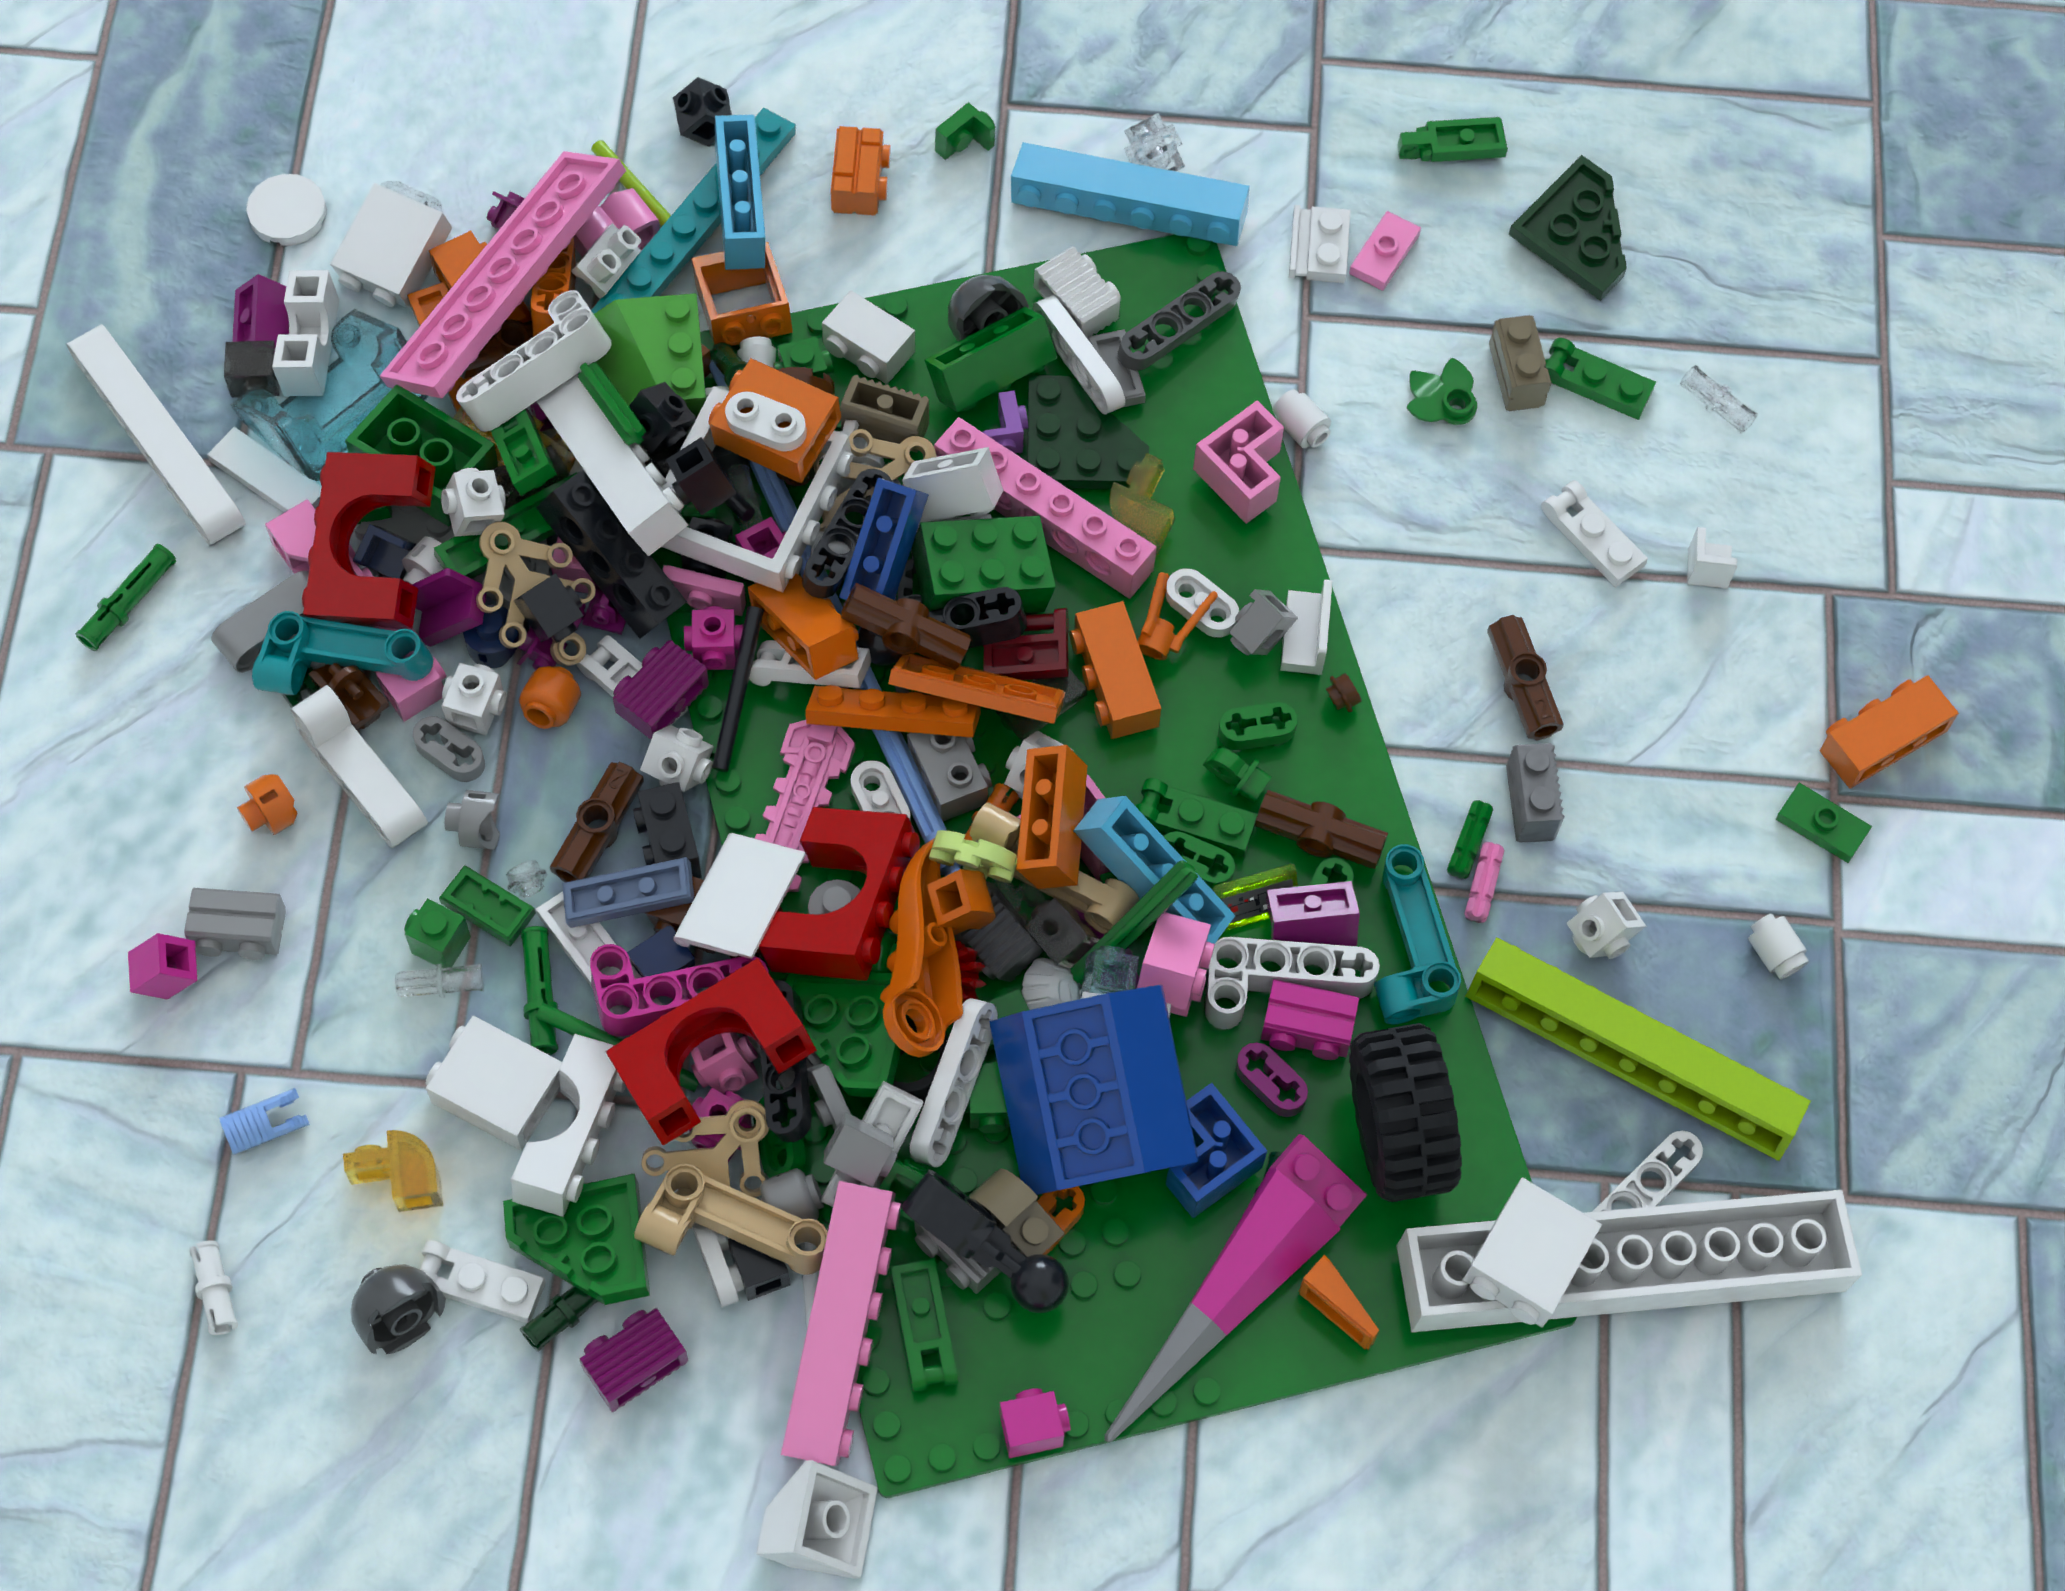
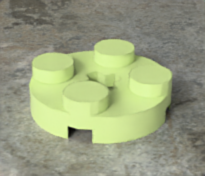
M946 830L937 831L929 855L930 860L947 866H953L954 863L963 866V870L980 871L984 873L986 880L987 876L1002 882H1012L1017 866V855L983 839H979L978 842L964 839L966 834Z

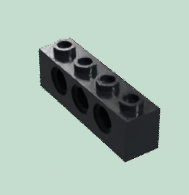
M581 470L552 491L536 507L562 542L571 548L574 557L639 639L687 602L652 556H648L628 534L584 470Z

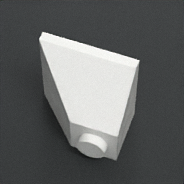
M813 1460L805 1461L765 1508L756 1554L792 1568L849 1578H861L878 1487Z

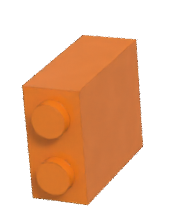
M750 358L743 371L738 370L734 374L730 382L728 395L723 403L719 402L714 406L708 423L714 444L802 483L842 417L837 396ZM754 392L796 408L805 419L807 428L805 441L800 447L792 451H778L735 434L729 428L726 419L725 408L728 401L738 393ZM746 407L741 409L740 412L749 413L753 408ZM784 421L779 423L778 427L786 428L791 423Z

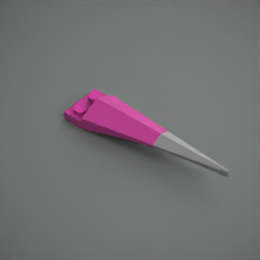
M1298 1134L1269 1168L1192 1301L1106 1432V1442H1111L1118 1437L1341 1230L1340 1226L1367 1196L1361 1188L1304 1135Z

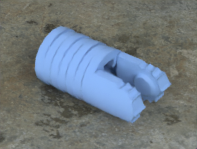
M296 1088L219 1118L233 1155L310 1125L305 1114L289 1118L285 1123L272 1128L266 1111L275 1107H284L294 1103L295 1099L299 1098Z

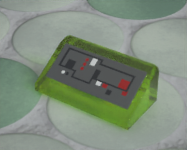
M1284 865L1214 886V893L1236 915L1225 931L1270 918L1266 904V891L1269 889L1298 887L1295 865Z

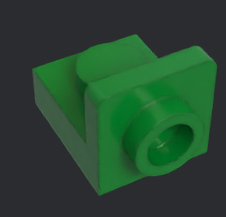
M968 102L935 129V152L946 160L956 151L962 152L965 150L972 139L989 151L995 145V124L986 112H979Z

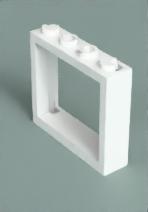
M713 386L680 450L702 437L709 449L713 451L716 444H714L708 423L709 416L717 403H723L729 393L728 391ZM834 430L821 451L826 455L773 559L688 527L661 547L784 592L789 580L793 579L795 573L799 574L803 563L801 556L806 546H812L817 539L820 530L819 520L824 510L830 511L834 505L837 496L836 486L841 476L847 477L850 473L849 465L854 454L851 453L849 436ZM670 469L665 477L667 483L662 486V489L665 490L669 486L676 494L672 487L676 479Z

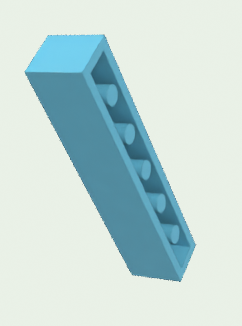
M1024 142L1011 174V203L1125 224L1141 229L1156 230L1177 236H1187L1219 244L1238 246L1248 213L1249 185Z

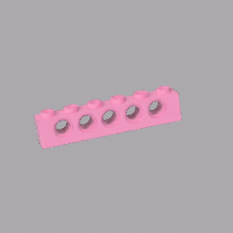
M958 417L934 444L936 457L989 447L1004 490L994 510L1006 518L1040 516L1047 545L1130 599L1154 571L1157 546Z

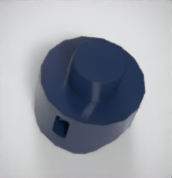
M488 604V605H486V606H487V607H494L495 605ZM501 606L492 613L484 612L481 625L463 632L468 654L475 663L490 668H499L506 664L516 652L518 647L507 648L499 640V632L506 623L508 609ZM508 628L506 631L508 641L512 643L518 642L520 635L515 628Z

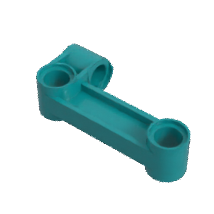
M283 611L274 616L268 625L261 651L254 662L252 681L257 690L296 695L302 686L307 668H310L311 662L331 665L339 663L340 666L344 667L356 665L359 669L401 675L406 680L417 681L430 673L433 667V657L421 638L410 629L392 631L301 617L296 612ZM297 634L293 639L289 640L291 636ZM414 651L410 657L403 659L409 652Z
M1400 844L1393 847L1387 854L1383 871V883L1388 890L1412 969L1386 976L1374 983L1387 1024H1400L1417 1017L1449 1010L1456 1002L1461 984V975L1455 966L1426 874L1424 857L1416 847ZM1398 865H1405L1411 868L1413 873L1401 875L1393 868ZM1442 981L1449 986L1450 990L1439 993L1434 991L1429 983Z

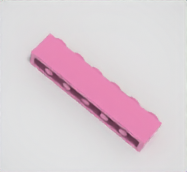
M843 1181L838 1182L781 1455L803 1460H813L831 1466L839 1465L841 1457H849L854 1436V1430L847 1429L850 1411L858 1412L864 1387L863 1384L856 1383L860 1365L868 1366L873 1345V1339L866 1338L869 1319L877 1321L883 1294L875 1292L879 1274L887 1275L891 1260L892 1248L885 1247L888 1229H897L901 1211V1203L894 1202L896 1193L892 1191Z

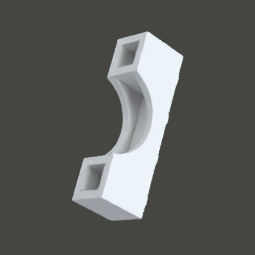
M574 1034L559 1068L560 1092L575 1105L578 1114L571 1126L560 1135L544 1141L527 1142L511 1178L513 1202L564 1217L570 1201L575 1203L578 1201L584 1184V1177L581 1176L586 1164L593 1165L599 1150L600 1140L597 1137L601 1127L608 1129L615 1111V1103H612L617 1091L623 1093L626 1088L625 1083L605 1052L615 1045Z

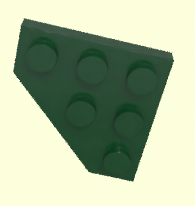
M1583 155L1510 227L1508 235L1600 301L1624 277L1627 269L1625 255L1622 254L1620 242L1621 228L1618 210L1615 209L1613 198V178Z
M1029 375L1028 463L1067 488L1148 490L1149 446L1113 414H1102L1086 391L1071 377Z

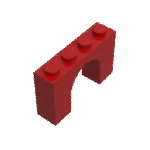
M327 452L325 465L320 473L322 486L320 502L314 514L316 526L314 542L308 554L310 566L308 583L302 594L303 615L314 619L360 626L413 629L418 588L400 578L358 576L350 562L349 543L358 522L376 508L391 505L430 507L436 469L434 465L418 455Z
M813 807L800 838V843L812 867L859 871L867 875L865 884L851 902L833 912L803 914L777 911L759 945V949L772 972L867 981L873 964H876L880 958L881 942L886 928H889V919L894 913V906L899 896L903 874L910 860L919 850V835L914 831L907 814Z
M759 958L737 969L729 976L701 991L690 1000L662 1015L659 1019L605 1051L663 1146L701 1123L700 1118L682 1091L680 1072L690 1052L706 1039L729 1032L748 1035L759 1043L778 1074L817 1051L805 1027Z

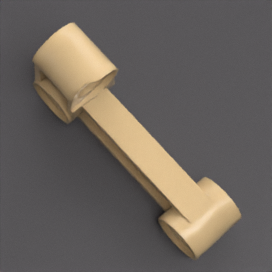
M985 803L973 820L970 836L972 841L978 842L979 839H983L1018 855L1021 819L991 803ZM1015 869L1014 878L1036 888ZM1079 871L1077 886L1038 889L1084 913L1087 923L1104 935L1139 901L1137 893L1124 882L1109 878L1105 883H1102Z
M689 1164L676 1165L666 1173L654 1198L644 1209L634 1233L636 1240L670 1255H675L688 1229H691L694 1223H697L787 1263L790 1269L803 1275L813 1274L820 1270L828 1234L824 1225L819 1221L810 1218L801 1219L711 1179L703 1175L697 1167ZM679 1188H688L694 1191V1193L689 1196H680L674 1191ZM808 1242L815 1245L817 1249L803 1251L796 1245Z

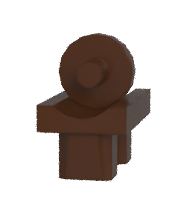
M339 663L326 664L309 673L310 680L318 689L328 685L344 705L351 724L356 730L368 727L380 718L382 711L390 706L388 700L356 665L344 667L340 666Z

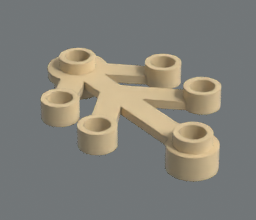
M857 429L849 436L851 453L854 456L862 457L866 454H872L894 461L882 468L851 462L849 465L850 473L847 477H841L856 480L862 471L878 469L888 474L891 480L894 481L902 475L905 476L909 467L914 462L909 454L911 450L921 451L924 457L923 460L936 457V450L930 441L920 436L908 437L900 444L872 438L868 431ZM856 437L864 438L867 442V447L864 449L855 447L853 439ZM820 452L813 464L816 473L820 467L819 461L826 455L823 452ZM874 486L866 491L865 499L870 496L871 500ZM850 488L836 496L830 511L824 510L822 514L823 523L820 524L819 531L824 532V529L828 527Z
M495 522L483 530L479 540L480 550L488 559L483 588L476 596V604L485 613L495 612L502 606L503 595L499 587L504 567H506L514 579L506 623L499 632V640L507 648H516L525 642L526 630L523 627L525 617L514 600L550 577V575L529 571L521 557L543 560L554 569H562L571 563L573 553L571 548L564 543H555L549 546L521 539L519 531L513 525L506 522ZM497 535H503L507 538V549L501 550L496 547L494 539ZM554 549H561L565 553L566 559L564 563H557L553 560L552 552ZM559 578L564 587L569 585L574 591L577 584H583L587 587L588 596L585 599L580 598L582 604L594 598L595 586L589 579L579 578L571 581ZM490 592L495 595L497 603L494 607H487L483 603L484 593ZM508 628H515L519 632L520 638L518 642L512 643L507 640L506 631ZM574 632L558 643L553 639L550 647L551 656L561 666H573L585 657L586 643L580 635ZM566 641H572L577 646V652L574 656H569L564 652L563 646Z
M754 1100L738 1101L730 1107L726 1115L699 1117L701 1123L694 1126L691 1132L681 1134L675 1138L679 1142H688L695 1135L725 1134L714 1147L666 1152L661 1147L653 1146L643 1153L641 1164L643 1170L648 1175L659 1176L676 1165L689 1164L697 1167L703 1175L730 1187L728 1159L741 1146L744 1172L740 1176V1190L754 1198L761 1195V1186L752 1190L747 1188L744 1182L750 1176L758 1177L762 1183L766 1180V1176L760 1168L758 1142L766 1136L769 1130L766 1122L765 1107ZM750 1114L756 1119V1123L751 1128H744L739 1124L740 1117ZM656 1154L663 1158L664 1163L658 1168H652L647 1164L646 1160L650 1155ZM679 1188L675 1193L680 1196H689L694 1191L688 1188Z

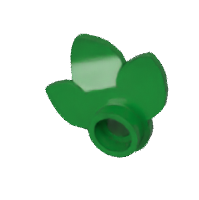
M1455 358L1448 360L1441 376L1421 371H1411L1409 385L1415 399L1409 402L1406 409L1414 417L1426 422L1445 420L1455 425L1470 422L1475 417L1478 407L1477 400L1471 392L1474 383L1472 374ZM1453 405H1458V406H1460L1462 409H1461V410L1455 409V408H1452L1451 406H1453Z

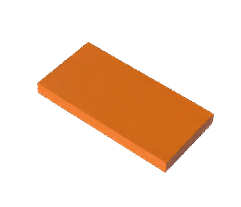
M902 654L891 669L888 682L890 685L1055 724L1062 709L1066 693L1061 689L961 665L954 670L930 658L915 654Z

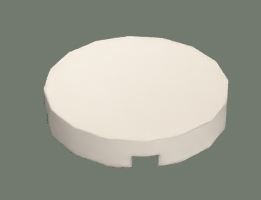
M280 174L267 178L255 187L248 197L246 211L252 230L262 240L268 243L270 241L279 242L280 246H293L306 242L319 232L322 227V221L326 217L327 207L321 189L312 180L298 174Z

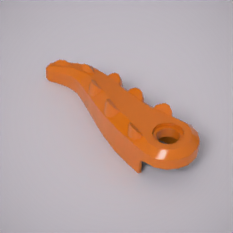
M934 839L924 844L916 852L903 874L899 889L898 909L889 919V928L898 935L897 949L890 954L886 963L887 968L893 974L890 985L880 994V999L885 1003L883 1018L889 1037L901 1050L919 1058L930 1055L938 1050L944 1042L947 1027L960 1019L963 1014L961 973L952 927H939L937 925L927 889L928 884L941 878V864L929 859ZM906 1015L914 1021L917 1033L908 1025Z

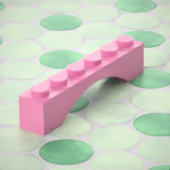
M308 499L265 524L273 546L293 573L303 570L309 571L310 569L308 554L313 546L316 526L314 523L315 508ZM349 544V558L358 576L374 577L367 567L360 570L357 564L353 562L356 553ZM373 627V628L386 629V630H392V631H397V630H399V629H405V628ZM414 651L409 652L403 659L410 657ZM432 656L433 667L430 673L417 681L406 680L401 675L375 672L381 692L404 722L442 699L444 687L442 680L446 678V674L434 656Z

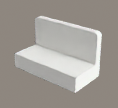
M1324 579L1321 594L1288 590L1286 607L1298 619L1283 635L1281 671L1322 675L1327 653L1333 580Z

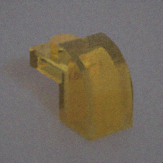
M1146 453L1142 463L1136 462L1128 475L1127 484L1130 485L1129 489L1115 482L1113 483L1110 492V508L1115 520L1157 546L1156 555H1158L1176 519L1172 508L1150 499L1165 470L1162 459Z
M387 1130V1148H381L378 1145H364L356 1148L355 1152L343 1154L344 1171L351 1185L391 1179L392 1199L398 1212L443 1206L441 1177L438 1167L428 1146L415 1135L405 1131Z

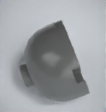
M979 275L965 281L952 295L948 305V325L959 342L1025 306L1029 308L1025 296L1002 277Z
M406 1264L376 1268L364 1276L361 1285L354 1295L351 1304V1320L359 1337L371 1353L377 1354L376 1349L382 1348L386 1354H392L412 1345L431 1329L427 1321L434 1312L439 1317L441 1316L446 1299L435 1282L420 1269Z

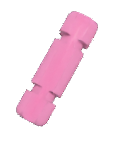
M1485 842L1480 850L1469 894L1470 898L1464 914L1466 919L1470 921L1484 923L1489 915L1500 871L1499 867L1504 855V848L1499 844Z

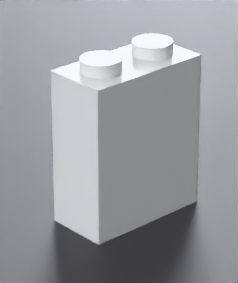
M374 183L330 265L338 274V281L345 287L356 292H360L361 288L372 292V296L376 300L389 307H394L397 303L409 309L410 304L407 294L419 291L432 267L429 250L445 243L452 230V226L443 212Z
M473 1015L466 1026L461 1025L453 1034L449 1044L451 1050L443 1062H436L429 1071L426 1078L427 1093L432 1104L522 1151L560 1091L559 1068L562 1062Z
M1522 1177L1462 1280L1470 1284L1472 1291L1478 1296L1490 1301L1497 1300L1510 1308L1511 1313L1520 1321L1543 1327L1554 1313L1602 1224Z

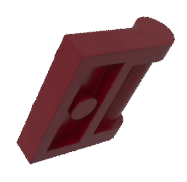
M1058 608L1054 609V613L1026 615L1027 627L1024 632L1054 629V633L1022 635L1012 640L984 645V671L1019 680L1069 677L1068 609Z

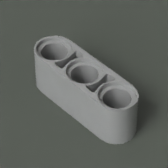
M303 570L293 574L224 621L213 632L211 641L237 672L243 673L253 669L254 662L261 651L268 625L274 616L283 611H293L301 617H307L303 615L302 594L307 587L309 571ZM297 634L291 636L289 640L293 639Z

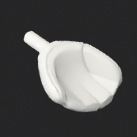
M1037 958L1024 974L1023 989L1021 991L1029 1010L1082 999L1083 991L1107 994L1109 993V988L1083 989L1080 983H1076L1073 980L1071 969L1048 958Z

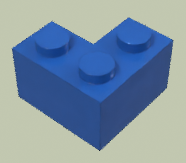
M1210 1083L1186 1101L1199 1162L1169 1168L1166 1179L1167 1187L1192 1218L1199 1215L1261 1170L1267 1154L1266 1148L1213 1083Z

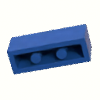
M881 478L877 479L839 598L847 600L851 589L855 583H858L895 600L929 494Z

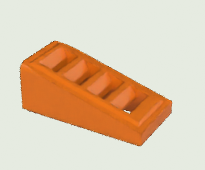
M1325 1255L1322 1256L1303 1278L1299 1294L1361 1347L1369 1350L1376 1340L1379 1329L1330 1259Z

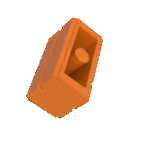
M839 126L837 128L831 183V210L834 213L852 214L856 212L860 215H876L878 213L879 200H887L888 177H881L882 168L890 167L891 145H884L883 131L881 129L862 128V130H859L857 127Z

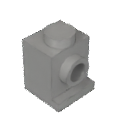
M1254 589L1249 596L1255 602L1245 605L1236 615L1235 621L1237 623L1229 632L1233 636L1230 641L1238 650L1246 655H1267L1298 617L1270 590Z

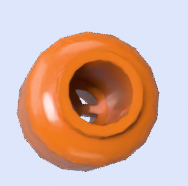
M559 666L539 667L531 674L521 691L519 703L524 717L532 725L543 729L560 727L569 720L577 706L581 690L574 676L567 669Z

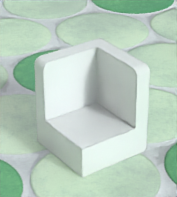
M1697 527L1688 548L1687 584L1728 589L1737 568V559L1731 557L1732 546L1706 543V528Z

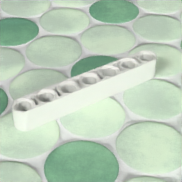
M101 324L67 343V348L76 364L204 540L209 545H212L246 525L236 504L106 327Z

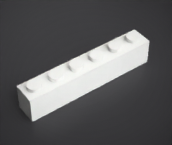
M578 374L536 401L628 534L648 556L688 526L679 510L685 507L669 486L665 490L662 489V486L667 481L652 462L647 466L644 464L650 459L648 454L640 444L633 443L627 445L623 442L579 380Z

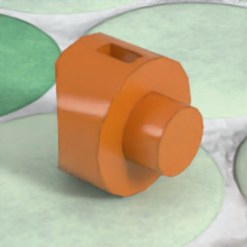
M263 775L244 786L250 800L238 806L237 810L251 832L266 824L272 834L276 835L294 824L298 814L294 808L295 800L278 775Z

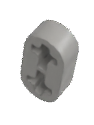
M429 716L421 719L415 725L412 736L417 751L424 758L460 782L473 781L481 776L485 769V760L481 747L475 741L439 717ZM439 732L444 746L435 740L427 743L425 735L429 733L434 736ZM456 752L463 758L471 755L473 764L463 763L459 766L457 758L453 753Z

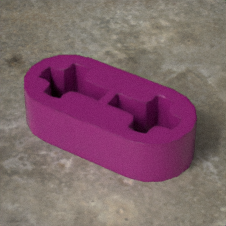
M1256 1042L1242 1048L1236 1063V1073L1239 1079L1277 1115L1291 1117L1300 1113L1305 1106L1308 1095L1307 1084L1267 1045ZM1250 1057L1253 1061H1257L1260 1058L1265 1060L1263 1070L1269 1077L1258 1068L1252 1072L1247 1069L1249 1064L1248 1058ZM1276 1082L1285 1091L1291 1088L1296 1090L1295 1102L1290 1099H1286L1284 1102L1278 1099L1280 1089L1274 1083Z

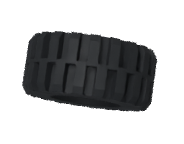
M1417 1023L1360 1033L1350 1044V1080L1361 1147L1364 1151L1365 1162L1371 1175L1373 1187H1376V1193L1386 1201L1396 1202L1451 1192L1459 1184L1462 1174L1460 1170L1462 1166L1461 1140L1458 1131V1117L1453 1100L1452 1085H1450L1446 1062L1443 1060L1440 1044L1437 1043L1434 1032L1431 1031V1028Z

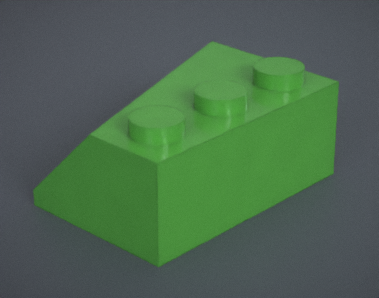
M697 293L616 299L594 313L612 343L609 351L597 360L596 363L602 368L628 406L641 390L666 382L685 401L687 407L697 417L706 401Z

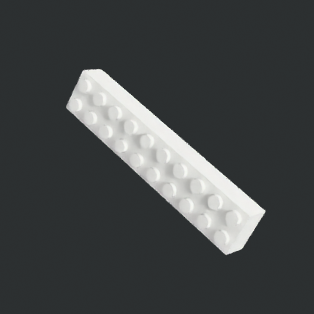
M1832 1190L1585 1212L1584 1214L1598 1221L1602 1226L1549 1319L1846 1292L1862 1276L1843 1191ZM1495 1221L1417 1227L1405 1230L1397 1244V1251L1411 1332L1522 1322L1511 1313L1510 1308L1497 1300L1490 1301L1478 1296L1472 1291L1470 1284L1462 1280Z

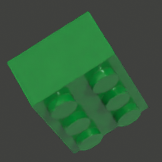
M397 384L345 439L348 453L418 455L434 465L436 469L430 507L417 508L448 527L451 525L449 514H445L442 509L441 493L443 489H446L453 473L465 468H477L479 471L494 470L495 475L499 471L495 443Z
M1040 516L920 522L911 549L922 604L929 611L942 609L948 601L957 596L1001 587L1011 588L1020 595L1025 613L1046 611L1056 586Z

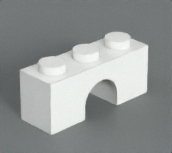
M289 270L284 304L289 318V334L278 335L272 368L284 396H323L339 297L329 270Z

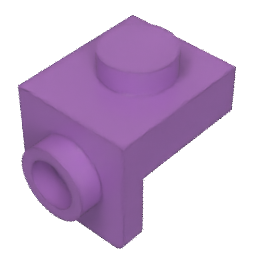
M1015 391L998 393V417L1001 428L985 430L983 433L1013 453H1022L1023 429H1028L1025 406H1018Z

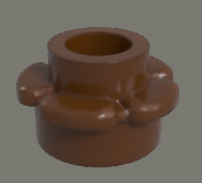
M1346 673L1337 678H1334L1332 675L1330 677L1332 685L1326 688L1331 701L1337 710L1345 707L1348 712H1353L1352 707L1362 702L1355 686Z

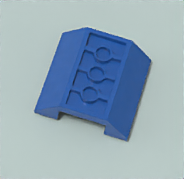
M1163 985L1097 995L1027 1010L989 1021L1020 1178L1036 1195L1199 1162Z

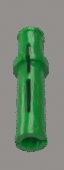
M155 544L149 554L128 575L109 598H102L97 604L98 610L75 633L77 639L90 650L97 651L99 646L117 626H124L131 610L152 589L166 571L177 562L173 553L161 544Z
M531 926L523 929L521 932L527 1003L523 1007L525 1019L529 1020L531 1046L548 1055H552L559 1049L556 1027L535 1018L543 1002L558 1009L557 1002L553 1001L548 943L549 930L542 926Z

